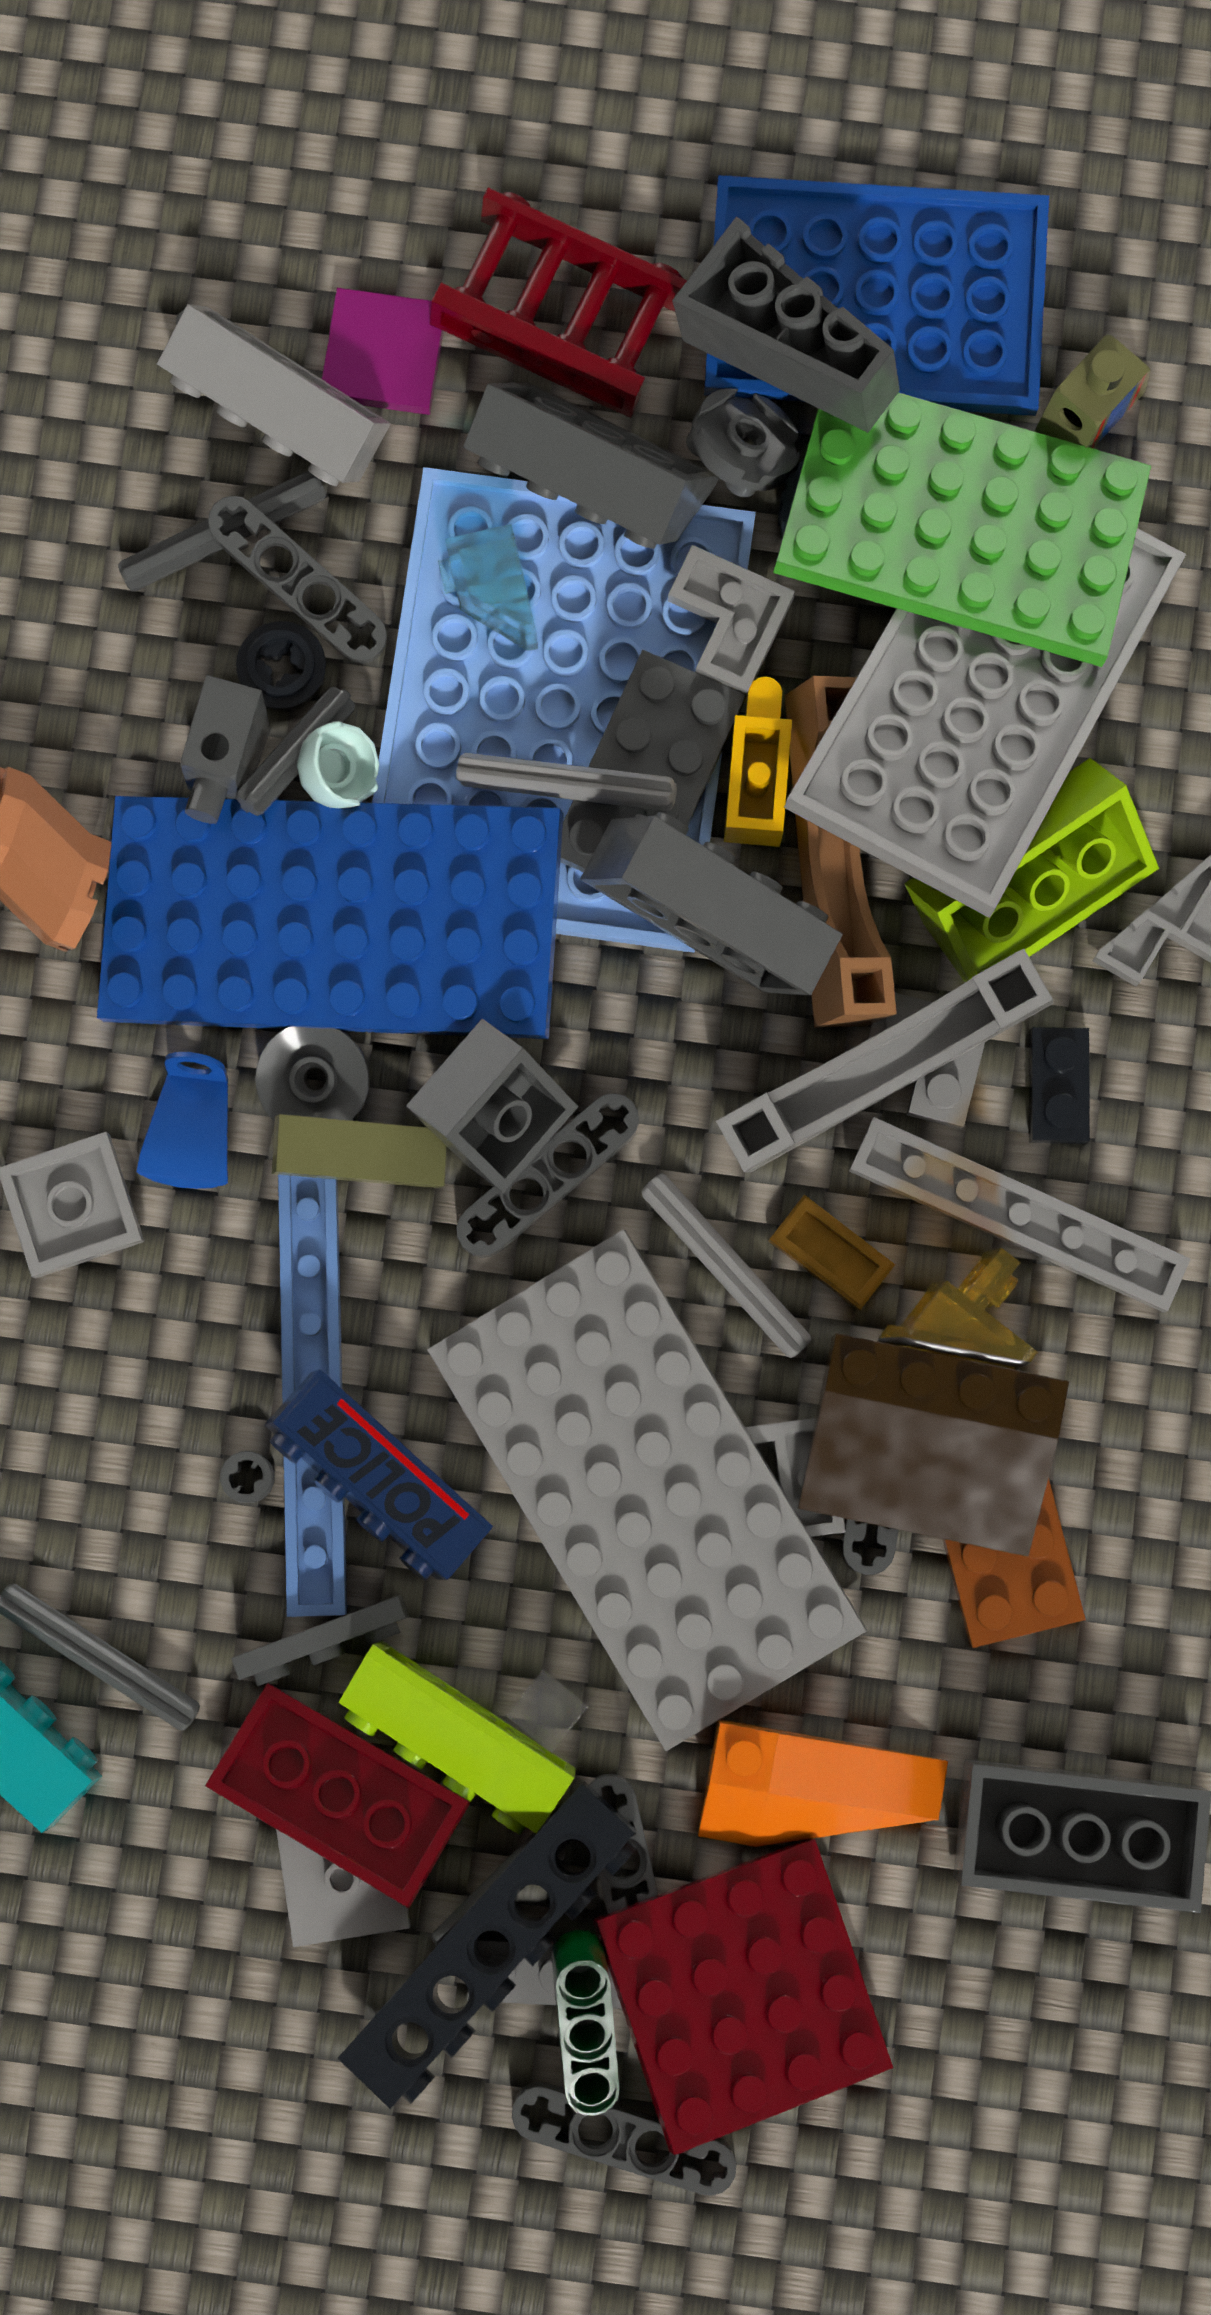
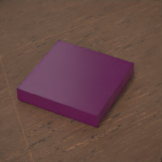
M337 288L322 380L363 406L430 415L444 333L443 330L430 325L431 301Z

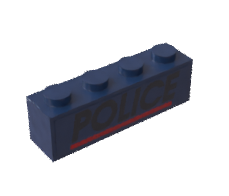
M320 1369L311 1372L264 1424L274 1433L269 1442L284 1457L294 1464L302 1458L318 1473L313 1482L337 1503H340L344 1497L362 1512L356 1518L357 1522L381 1542L387 1536L405 1551L399 1558L402 1563L424 1581L430 1576H433L436 1580H448L494 1527Z

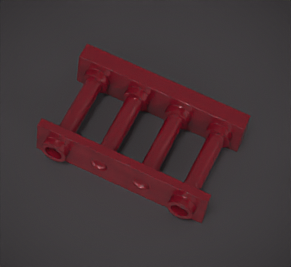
M488 187L483 196L481 222L492 227L463 286L452 288L442 282L440 283L431 301L430 325L631 418L640 400L645 377L637 374L634 368L662 308L665 307L675 312L672 300L687 280L683 279L676 269L667 264H651L532 208L523 197L515 193H500ZM513 236L542 251L514 309L504 312L485 303L482 296ZM562 260L592 273V276L564 334L555 336L536 327L533 319ZM612 284H616L643 298L615 357L604 359L587 351L584 342Z

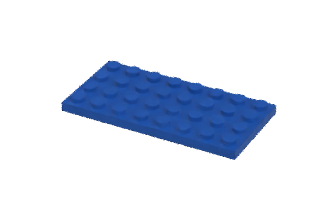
M115 796L97 1019L103 1022L271 1029H286L292 1026L332 1028L349 1032L467 1036L479 1021L484 1019L509 1038L549 1039L564 814L560 808L360 803V806L351 808H329L315 801L275 800L262 815L256 816L250 812L246 813L243 811L238 800L225 799L218 822L210 824L193 819L185 813L189 798Z

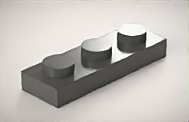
M400 1595L232 1657L231 1659L239 1680L254 1675L257 1686L291 1674L287 1665L290 1661L309 1655L313 1666L345 1654L342 1642L364 1634L367 1645L399 1634L401 1632L397 1622L410 1616L404 1599Z

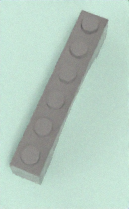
M1023 948L973 976L972 979L876 1036L785 1085L759 1096L716 1122L744 1172H753L1051 1006L1053 999Z

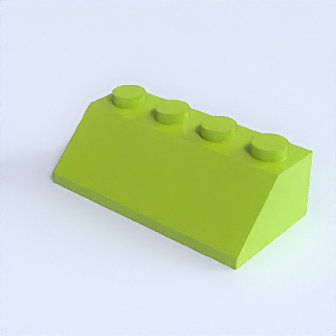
M1089 758L1068 773L990 918L914 877L904 884L924 926L963 981L967 982L973 976L1023 948L1029 957L1151 875L1159 867L1126 784Z
M383 1640L371 1646L338 1702L349 1709L344 1717L349 1723L374 1737L378 1729L398 1742L393 1749L395 1753L420 1769H423L426 1763L429 1762L447 1774L442 1782L446 1787L472 1802L476 1794L496 1807L492 1817L520 1835L525 1827L537 1834L575 1778V1767Z

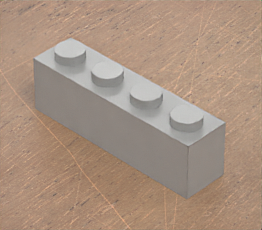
M187 304L157 365L173 374L170 383L176 388L196 398H200L201 394L206 395L219 404L216 412L220 416L241 427H246L247 423L265 433L262 438L263 443L288 457H291L293 452L311 463L308 468L311 474L333 486H337L339 482H360L391 424L208 306Z

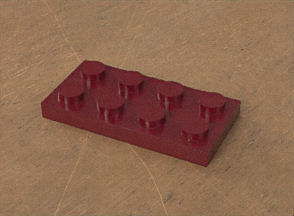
M269 1683L266 1684L205 1785L211 1791L408 1909L470 1805L464 1798Z

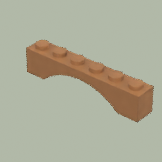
M812 676L784 695L786 718L792 719L790 762L793 788L857 677ZM795 814L803 901L824 911L828 915L826 924L843 934L812 993L814 1027H867L896 1015L892 960L880 938L871 914L864 886L860 848Z

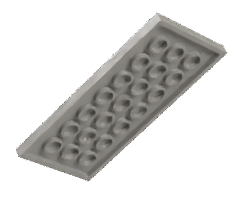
M1137 528L1109 654L1102 667L896 609L788 796L784 808L990 918L1186 554Z
M621 1230L427 1349L665 1751H668L867 1631L866 1626L626 1230Z

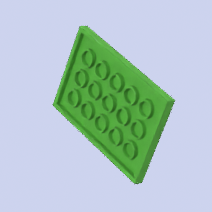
M899 392L869 433L818 408L773 573L1102 667L1108 657L1151 465L1090 447L1086 448L1083 445Z

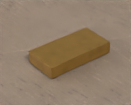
M805 1194L769 1239L771 1244L858 1311L862 1309L895 1266L892 1261Z

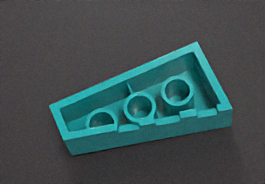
M0 1660V1795L43 1833L54 1827L102 1775L93 1767L98 1762L93 1752L76 1737H72L67 1741L52 1726L57 1720L53 1712L33 1695L26 1700L11 1685L16 1677Z

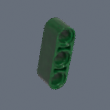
M574 1930L565 1933L557 1939L552 1948L551 1956L561 2067L568 2104L574 2111L580 2114L595 2116L605 2113L612 2108L619 2096L611 1984L606 1955L601 1940L589 1931ZM581 1965L591 1967L587 1971L581 1973H574L570 1971L574 1967H578ZM585 2019L595 2020L589 2025H576V2023ZM588 2073H598L595 2077L582 2078L583 2075Z

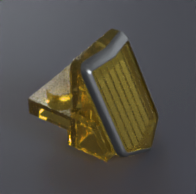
M1002 1248L985 1251L958 1288L948 1281L932 1283L901 1325H888L879 1336L878 1342L1002 1366L1013 1370L1026 1366L1033 1361L1038 1352L985 1311L986 1307L990 1308L992 1305L998 1308L1013 1291L1019 1280L1012 1273L1021 1262Z

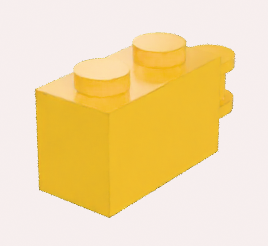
M760 677L752 682L748 690L746 716L735 715L724 842L775 847H780L784 829V806L786 803L792 719H780L782 688L771 677Z

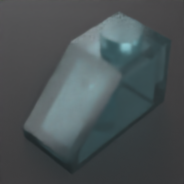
M512 524L446 538L448 558L438 560L445 594L456 592L459 608L462 612L526 651L538 649L537 631Z

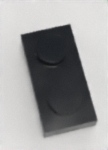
M1032 1027L1029 1030V1143L1087 1144L1090 1141L1089 1028Z

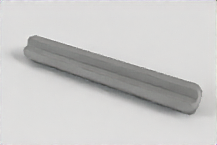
M464 753L459 757L456 769V778L465 787L661 811L671 810L677 795V784L674 783L671 777L499 756Z
M661 1173L642 1189L643 1198L778 1348L789 1358L795 1357L810 1343V1334L665 1174Z

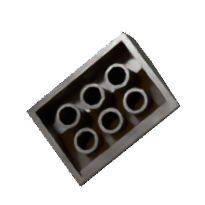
M836 1333L831 1338L798 1509L1028 1557L1059 1439L1069 1381Z

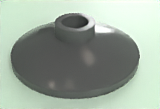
M290 1026L276 1034L263 1049L256 1068V1090L263 1109L274 1122L275 1116L279 1114L353 1121L362 1109L368 1095L369 1070L360 1047L342 1030ZM312 1068L321 1069L326 1076V1082L321 1089H314L308 1083L307 1076Z

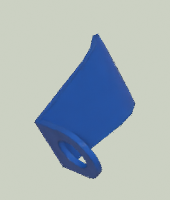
M170 1053L165 1057L164 1065L167 1076L144 1139L136 1172L152 1181L180 1188L204 1189L223 1186L228 1183V1076L225 1066L219 1060L199 1053ZM181 1062L199 1063L209 1067V1069L190 1068L182 1065Z

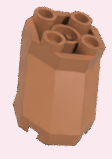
M0 767V901L44 944L65 952L69 951V949L73 950L78 945L93 916L98 900L92 897L96 884H104L109 869L112 842L90 834L31 775L11 767L5 769Z

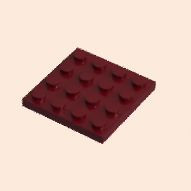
M813 1838L797 1842L592 1919L598 1938L603 1944L607 1965L669 2152L673 2155L893 2069L816 1840Z

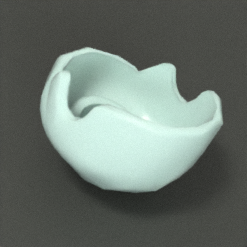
M336 721L315 729L303 741L296 765L301 786L315 802L329 808H351L360 806L361 802L378 790L376 777L378 776L379 760L375 744L361 728Z

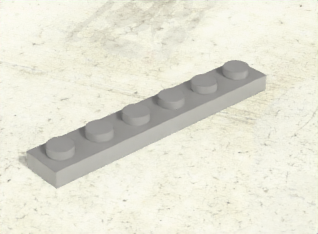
M873 1117L849 1170L851 1173L1163 1313L1169 1310L1191 1260L1182 1254Z

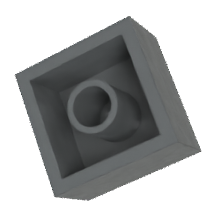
M484 1019L479 1021L406 1105L463 1163L502 1193L509 1188L578 1108L577 1104L522 1046Z

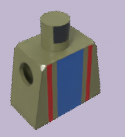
M1110 334L1105 335L1055 390L1034 432L1083 445L1086 448H1094L1145 393L1150 376V368ZM1076 413L1082 422V427L1073 425L1066 418L1065 414Z

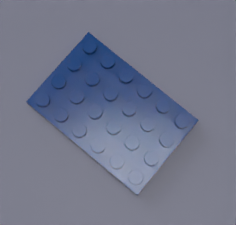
M718 175L714 245L737 216L750 227L752 236L764 246L769 243L784 256L785 264L803 279L808 276L820 286L823 296L838 309L844 307L894 349L900 388L899 393L965 412L1036 416L1039 408L1049 195ZM707 353L704 396H709L711 393L721 389L730 388L738 389L734 397L752 398L756 393L769 400L805 402Z

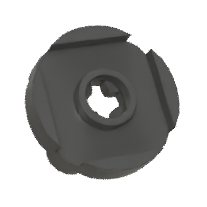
M721 389L707 396L694 416L691 430L686 438L688 449L695 456L699 457L712 473L724 480L727 488L735 495L750 497L756 490L767 491L779 487L787 480L800 459V452L797 453L795 443L799 438L796 426L778 405L766 397L755 393L750 401L743 397H734L738 389ZM748 437L754 444H748L742 439Z

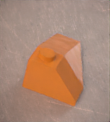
M719 1719L716 1725L698 1836L758 1847L939 1820L948 1760Z

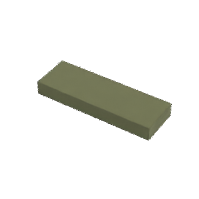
M284 1114L275 1116L272 1174L430 1188L445 1186L446 1145L427 1127Z

